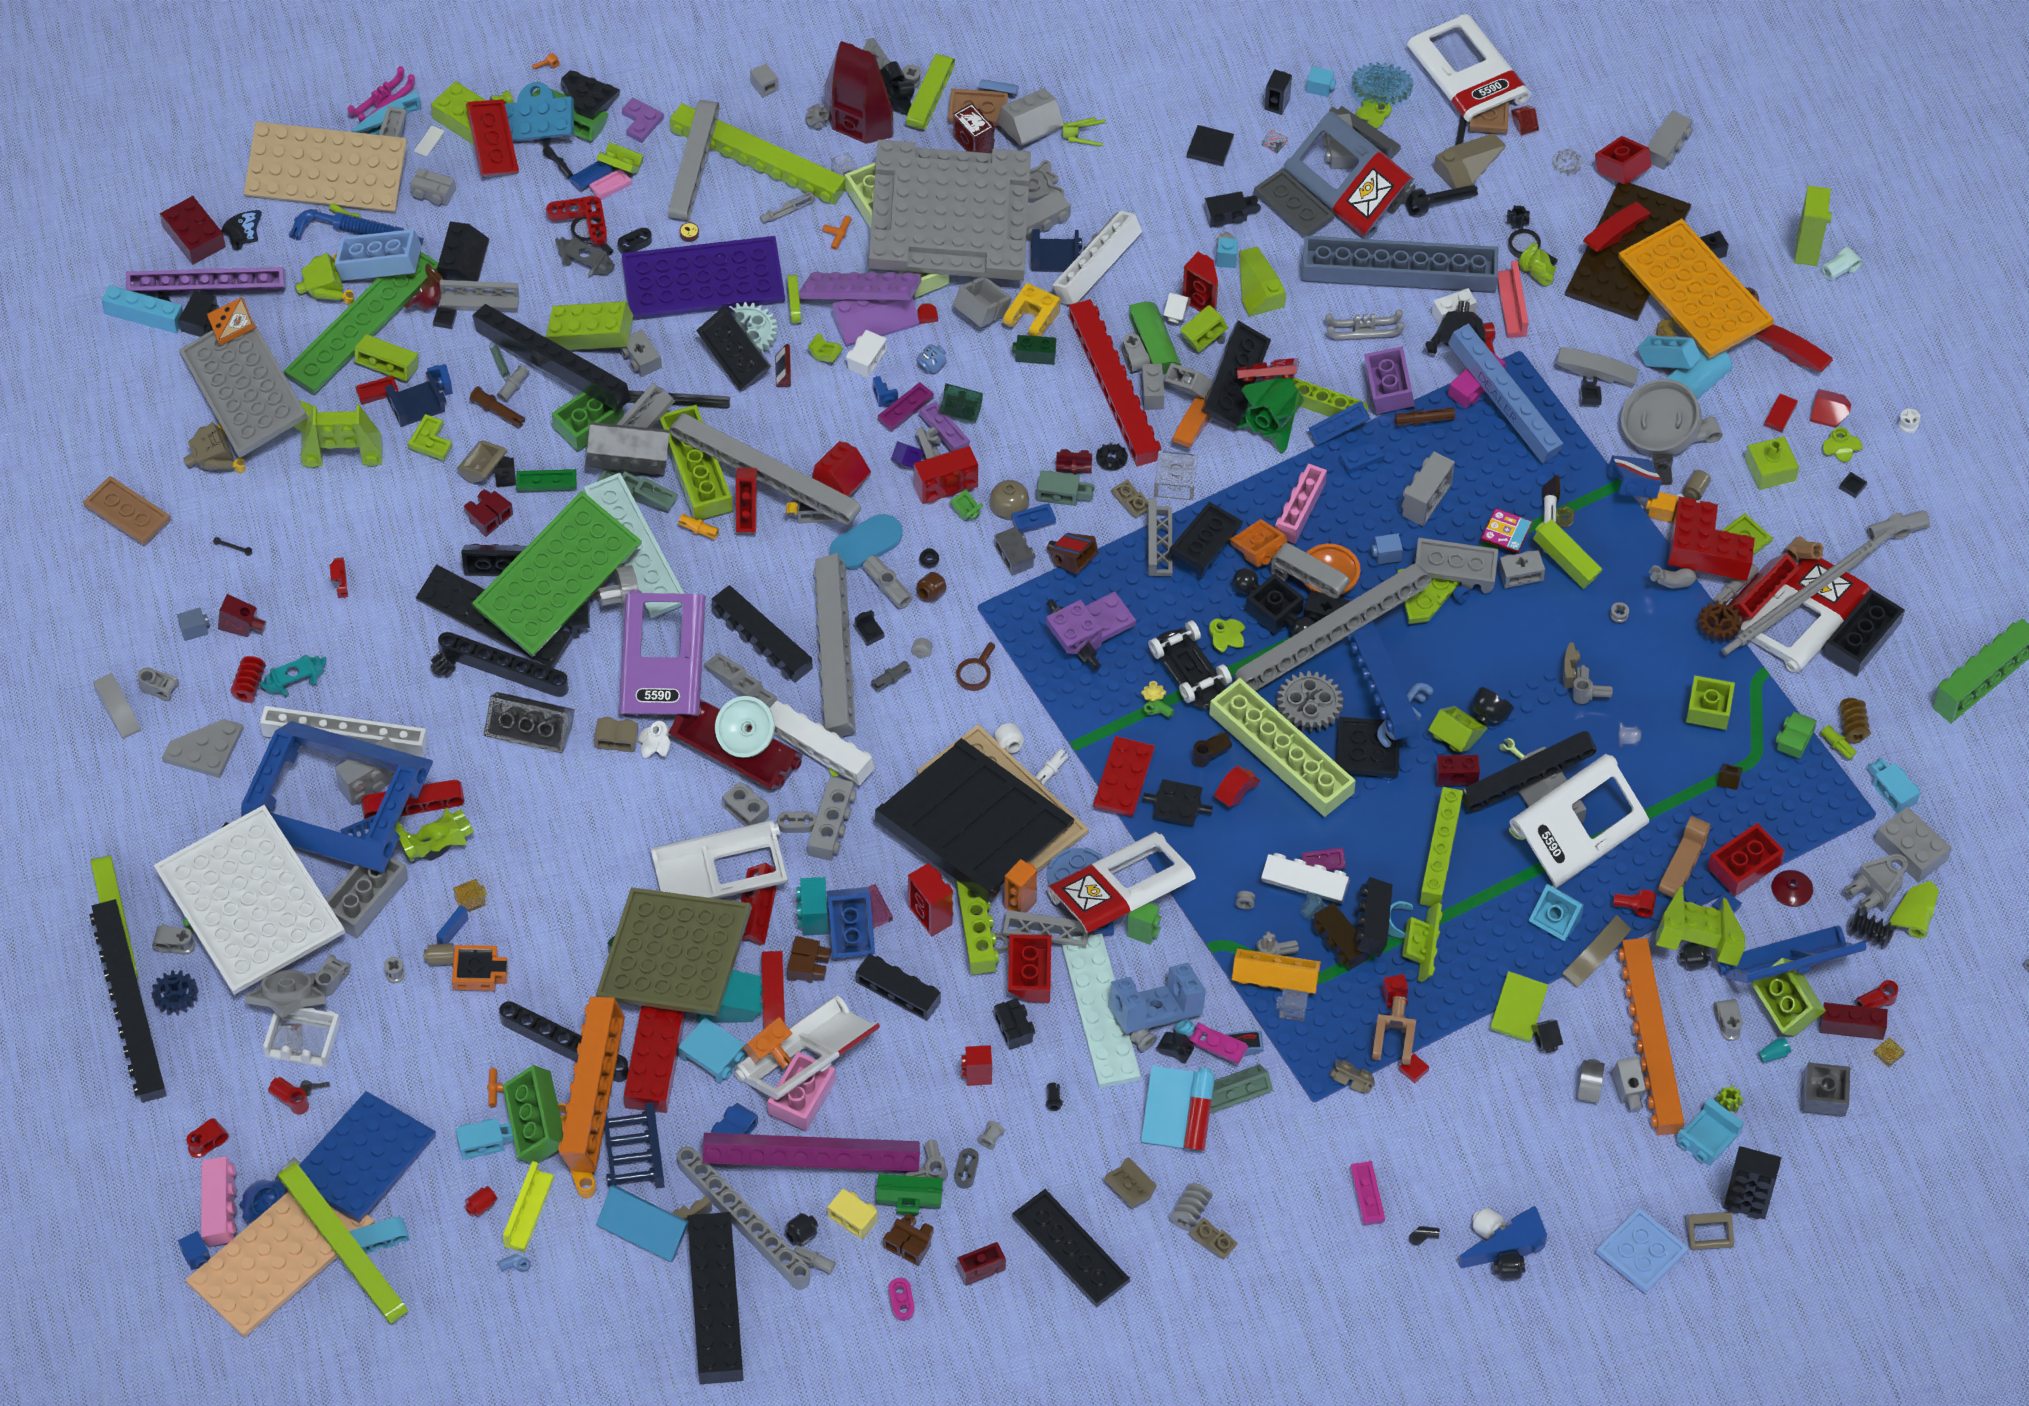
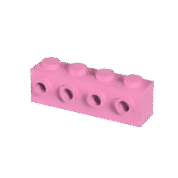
M1308 463L1305 471L1300 474L1298 485L1293 488L1290 496L1291 499L1289 502H1286L1283 515L1277 519L1275 525L1276 529L1286 535L1287 541L1296 544L1326 484L1327 470Z
M227 1156L202 1161L201 1238L209 1247L233 1242L234 1233H236V1224L234 1222V1214H236V1205L234 1203V1195H236L234 1183L236 1166Z

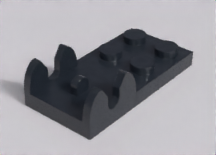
M723 306L696 331L740 391H744L772 366L746 332L748 330L747 326L737 320V313L732 308Z
M1208 502L1170 547L1167 558L1172 560L1174 556L1199 570L1198 576L1203 578L1208 566L1212 568L1218 554L1241 528L1243 521L1213 503Z

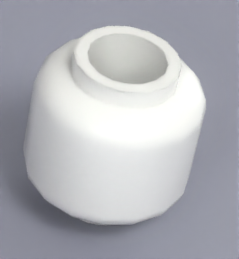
M1005 723L997 728L994 737L999 747L1004 748L1008 753L1019 751L1024 744V737L1019 727L1014 723Z
M1490 1208L1477 1211L1472 1218L1473 1230L1487 1240L1490 1239L1498 1228H1501V1230L1505 1229L1504 1218Z

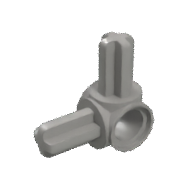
M1585 665L1577 668V678L1573 682V700L1576 703L1586 704L1592 700V697H1612L1613 688L1611 686L1593 685V682L1589 679V668L1585 667Z
M1270 931L1266 932L1263 939L1256 943L1258 952L1286 955L1299 951L1297 941L1278 943L1275 941V934H1270Z
M928 1140L925 1143L928 1159L925 1161L924 1167L919 1168V1172L906 1171L905 1176L943 1178V1181H945L948 1176L945 1159L940 1156L937 1141ZM937 1167L941 1168L937 1173L932 1172Z

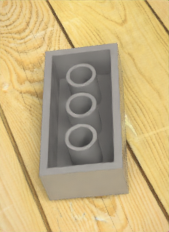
M391 857L384 873L357 865L353 867L326 899L347 933L358 938L408 879L406 865Z

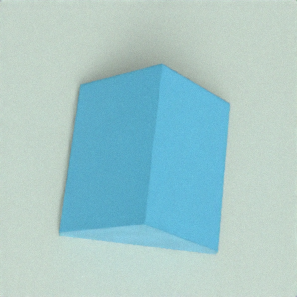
M1547 884L1529 921L1566 941L1581 920L1584 904Z

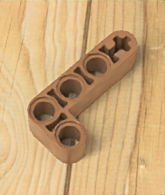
M1694 816L1690 817L1683 839L1661 880L1658 892L1674 898L1680 887L1684 888L1707 842L1711 827L1710 823Z

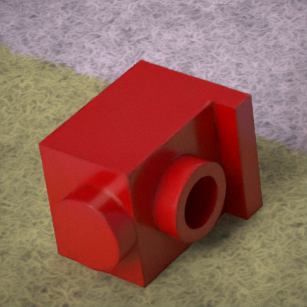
M1404 974L1383 979L1382 992L1387 1008H1392L1393 997L1395 996L1407 999L1409 988Z

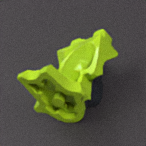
M445 808L437 821L421 825L422 828L416 834L408 833L399 820L394 828L400 835L399 842L410 862L419 858L432 861L442 856L452 845H466L465 837L474 833L462 809L451 814L448 808ZM425 839H431L427 842H422Z

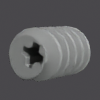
M1188 1184L1186 1191L1182 1194V1198L1178 1201V1205L1175 1206L1174 1211L1170 1215L1172 1223L1183 1230L1190 1231L1191 1226L1197 1225L1196 1219L1201 1218L1200 1212L1205 1211L1203 1205H1208V1199L1212 1198L1213 1193L1201 1184Z

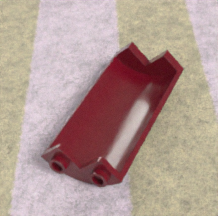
M700 699L699 716H676L668 732L669 734L770 789L781 788L793 770H797L802 763V753L772 738V741L764 751L753 757L741 758L729 754L721 747L715 733L716 718L721 709ZM750 725L747 727L748 732L752 730Z

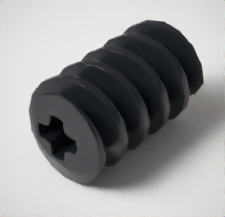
M1858 908L1849 928L1851 927V934L1854 935L1859 930L1860 938L1867 934V941H1871L1874 937V944L1878 945L1882 941V947L1886 948L1894 935L1896 927L1891 929V922L1883 926L1882 918L1875 922V915L1868 919V912L1861 916L1860 909Z

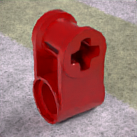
M211 1118L187 1135L188 1152L194 1158H201L214 1148L225 1143L229 1134L215 1118Z

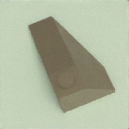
M1492 133L1452 146L1435 156L1434 171L1452 189L1474 185L1476 179L1486 171L1487 166L1499 156L1506 145Z

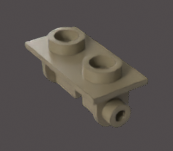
M1337 1059L1335 1060L1336 1069L1332 1068L1330 1072L1333 1080L1347 1085L1349 1079H1351V1088L1361 1093L1370 1092L1371 1085H1375L1372 1073L1365 1069H1356L1348 1061L1342 1060L1341 1062Z

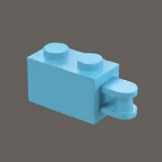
M1879 758L1875 764L1870 763L1868 765L1870 773L1874 776L1873 786L1897 814L1907 806L1910 808L1918 803L1920 796L1918 786L1908 779L1905 771L1899 768L1896 763L1889 766L1882 758Z
M498 1118L485 1119L480 1123L464 1124L456 1128L462 1160L505 1151L504 1144L514 1142L511 1123L499 1125Z

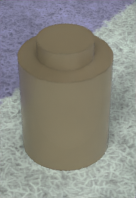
M1694 470L1683 488L1685 497L1700 500L1711 481L1710 476L1702 470Z
M454 943L428 945V949H424L425 962H429V966L453 964Z

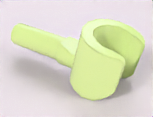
M1511 738L1504 739L1508 747L1504 744L1499 745L1500 750L1504 752L1511 751L1520 759L1524 757L1517 750L1514 740Z

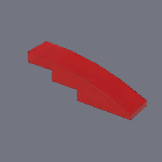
M1635 202L1599 225L1584 238L1583 242L1596 252H1599L1620 242L1623 235L1633 231L1638 223L1648 219L1651 212L1638 202Z
M1772 324L1755 334L1757 340L1772 344L1774 351L1788 355L1790 362L1822 372L1833 361L1830 355L1814 344L1777 325Z
M763 951L762 987L765 1029L779 1017L785 1023L783 951Z

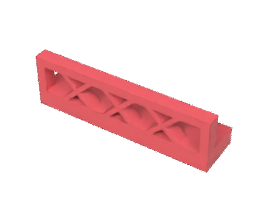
M1516 260L1511 262L1510 270L1498 271L1497 283L1507 338L1526 337L1528 329L1527 311L1518 261Z

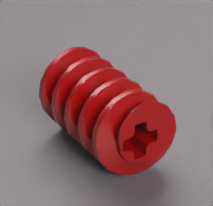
M246 656L241 659L230 689L231 694L236 699L246 703H251L255 700L254 695L257 694L266 663L255 656Z

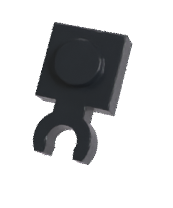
M1583 376L1580 388L1581 404L1601 405V386H1597V377H1594L1593 381L1589 382L1586 380V376Z

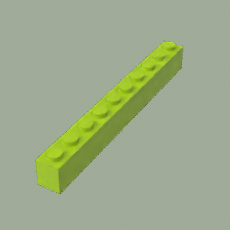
M681 103L670 117V130L677 135L688 138L696 109ZM717 119L709 147L710 150H715L725 157L735 159L743 165H748L758 172L770 175L772 178L781 180L791 187L803 190L805 193L810 191L814 196L833 205L837 203L845 192L844 176Z

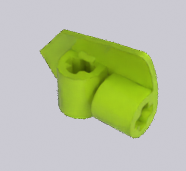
M1931 880L1909 889L1889 920L1891 926L1909 928L1908 933L1915 938H1925L1927 936L1939 889Z

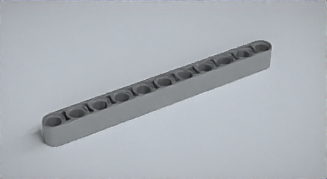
M681 414L669 428L670 433L678 440L735 469L737 467L757 468V480L845 525H850L862 509L856 500L687 414Z
M1419 564L1407 567L1241 667L1235 673V680L1241 678L1254 691L1258 690L1424 590L1431 583V576Z

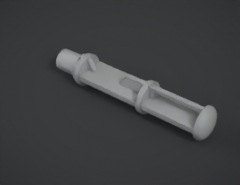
M809 191L783 203V208L774 212L768 210L766 214L760 216L761 222L774 221L814 202V194ZM806 194L808 195V196H806V197H804V198H802V199H800V200H798V201H796V202L793 201V200H796V199H798V198H800V197H802V196H804V195H806ZM810 200V202H808V203H806V204H804V205H802V206H800V207H797V205L802 204V203H804V202Z

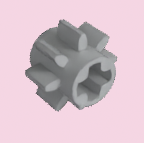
M819 104L807 108L808 112L805 117L809 126L814 125L815 129H818L828 124L826 120L829 118V113L825 107H820Z

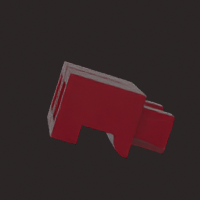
M483 489L477 496L480 503L476 505L474 502L469 501L464 505V511L469 516L470 523L472 525L475 524L480 529V533L487 537L513 515L512 503L495 490L490 493Z

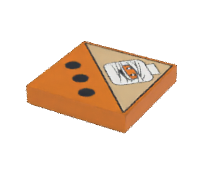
M243 297L207 314L220 345L256 328Z

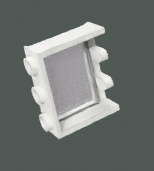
M300 1007L283 1018L274 1012L263 1045L265 1057L328 1068L330 1055L339 1026L341 1025L339 1014L333 1011H319L311 1007Z

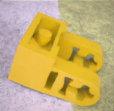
M1026 282L1006 311L1003 323L1014 327L1023 313H1029L1036 318L1032 322L1028 334L1030 336H1042L1047 327L1054 322L1060 313L1061 298Z

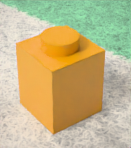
M1659 492L1657 499L1648 498L1646 509L1649 510V518L1672 523L1678 496Z

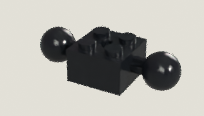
M1243 568L1234 574L1232 580L1234 588L1242 594L1251 593L1246 599V611L1273 634H1276L1289 624L1291 626V633L1294 636L1315 623L1310 617L1297 616L1303 611L1304 597L1276 574H1273L1262 585L1258 584V577L1251 569Z

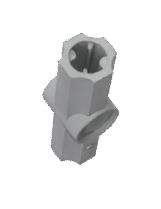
M1924 510L1907 515L1895 513L1885 521L1868 525L1869 538L1874 540L1887 531L1890 534V538L1903 539L1913 531L1928 528L1930 526L1929 515Z
M872 555L867 558L865 563H863V568L879 585L880 592L887 595L898 608L908 606L913 597L897 579L895 571L888 569L878 556Z

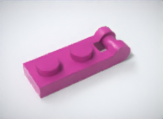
M1199 1022L1195 1026L1196 1031L1188 1038L1193 1046L1238 1065L1248 1049L1247 1043L1208 1028ZM1202 1035L1207 1036L1204 1041L1200 1040Z

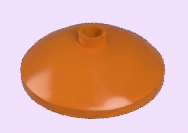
M1321 544L1306 552L1348 577L1350 582L1341 594L1350 591L1357 584L1360 577V564L1357 557L1349 549L1337 544ZM1303 582L1310 590H1314V591H1317V592H1321V591L1315 589L1314 587H1312V586L1306 584L1305 582Z

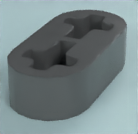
M966 1148L959 1155L955 1171V1183L959 1188L967 1189L974 1183L979 1164V1155L975 1149ZM968 1156H972L970 1164L966 1165V1159ZM964 1171L968 1172V1178L962 1181L961 1177H963Z

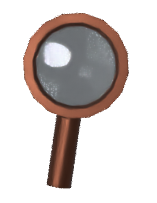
M989 642L979 659L968 658L958 665L956 670L957 682L965 690L979 691L989 684L991 672L986 661L995 648L994 643Z

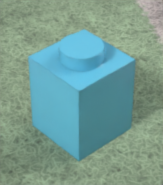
M1312 66L1307 80L1306 92L1329 97L1330 91H1334L1336 79H1333L1334 71Z
M1219 237L1216 267L1236 269L1238 239Z

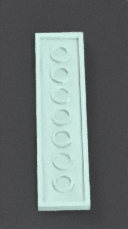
M617 473L583 487L585 494L642 540V544L622 564L623 566H633L639 590L642 593L684 594L621 474ZM646 602L644 604L650 618L683 606L680 602Z
M1089 934L1086 948L1061 944L1098 1087L1103 1088L1139 1081L1141 1076L1129 1033L1125 1034L1108 1006L1111 981H1115L1103 935ZM1083 935L1072 937L1075 940L1083 941Z

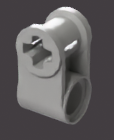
M1134 333L1125 335L1122 354L1129 371L1142 370V364H1151L1149 355L1140 337Z
M149 667L142 668L138 672L140 690L165 701L171 699V692L179 684L178 679L173 675L165 674Z
M160 925L156 929L152 948L161 953L168 952L187 955L194 951L195 942L192 939L191 931L187 928Z
M333 954L329 955L324 965L315 975L316 988L326 996L332 995L349 974L351 964L336 959V956Z
M1731 999L1714 1002V1014L1718 1021L1721 1035L1728 1041L1737 1040L1743 1024L1737 1000Z

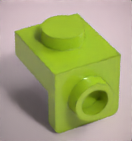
M817 333L808 344L814 359L818 361L833 363L843 350L840 343L827 342L820 333Z

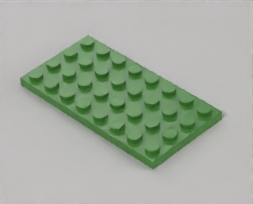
M581 490L472 603V606L533 657L616 571V568L620 567L642 544V540Z

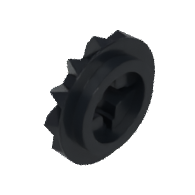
M1110 442L1108 445L1103 444L1097 450L1096 460L1104 469L1118 470L1127 463L1128 454L1125 447L1122 448L1119 443L1115 445ZM1109 453H1111L1112 455L1116 454L1115 458H1113L1112 456L1108 457Z

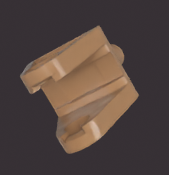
M1393 997L1391 1015L1378 1014L1372 1060L1381 1059L1384 1031H1389V1028L1406 1033L1402 1063L1410 1065L1416 1020L1404 1017L1406 998Z

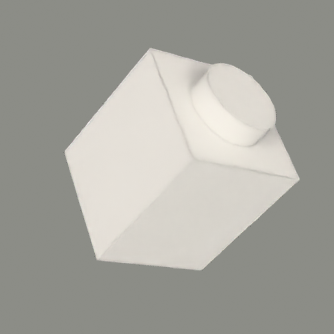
M1169 293L1164 311V316H1168V321L1179 323L1180 320L1185 321L1191 298Z

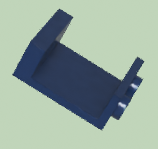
M1032 229V272H1064L1081 254L1079 249H1082V238H1079V230H1075V239H1040V229Z
M429 371L425 372L427 382L397 393L392 384L385 386L387 400L400 427L422 420L425 414L434 416L445 412L444 404L447 403L443 392H439L438 381L436 377L432 378Z

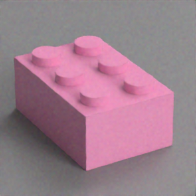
M797 1051L777 1087L815 1062L816 1059ZM830 1066L822 1072L818 1071L778 1100L770 1097L767 1102L768 1114L807 1131L836 1081L835 1068Z

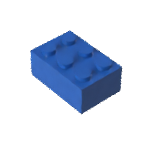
M860 887L826 891L833 958L875 954L869 888Z

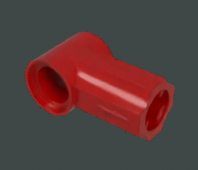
M1892 980L1883 981L1880 987L1856 998V1003L1858 1006L1873 1008L1892 1006L1897 999L1898 985ZM1884 992H1891L1892 995H1886Z
M280 1076L278 1078L275 1077L270 1082L268 1092L289 1106L294 1114L301 1115L307 1112L309 1102L302 1088L293 1086Z

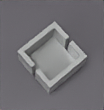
M980 277L973 280L972 283L969 282L959 287L953 306L974 321L975 324L983 327L993 320L1004 317L1012 297L988 278Z

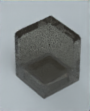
M1652 454L1651 463L1662 480L1661 485H1671L1673 482L1671 471L1673 463L1672 454Z

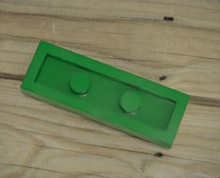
M577 470L517 471V492L577 490Z

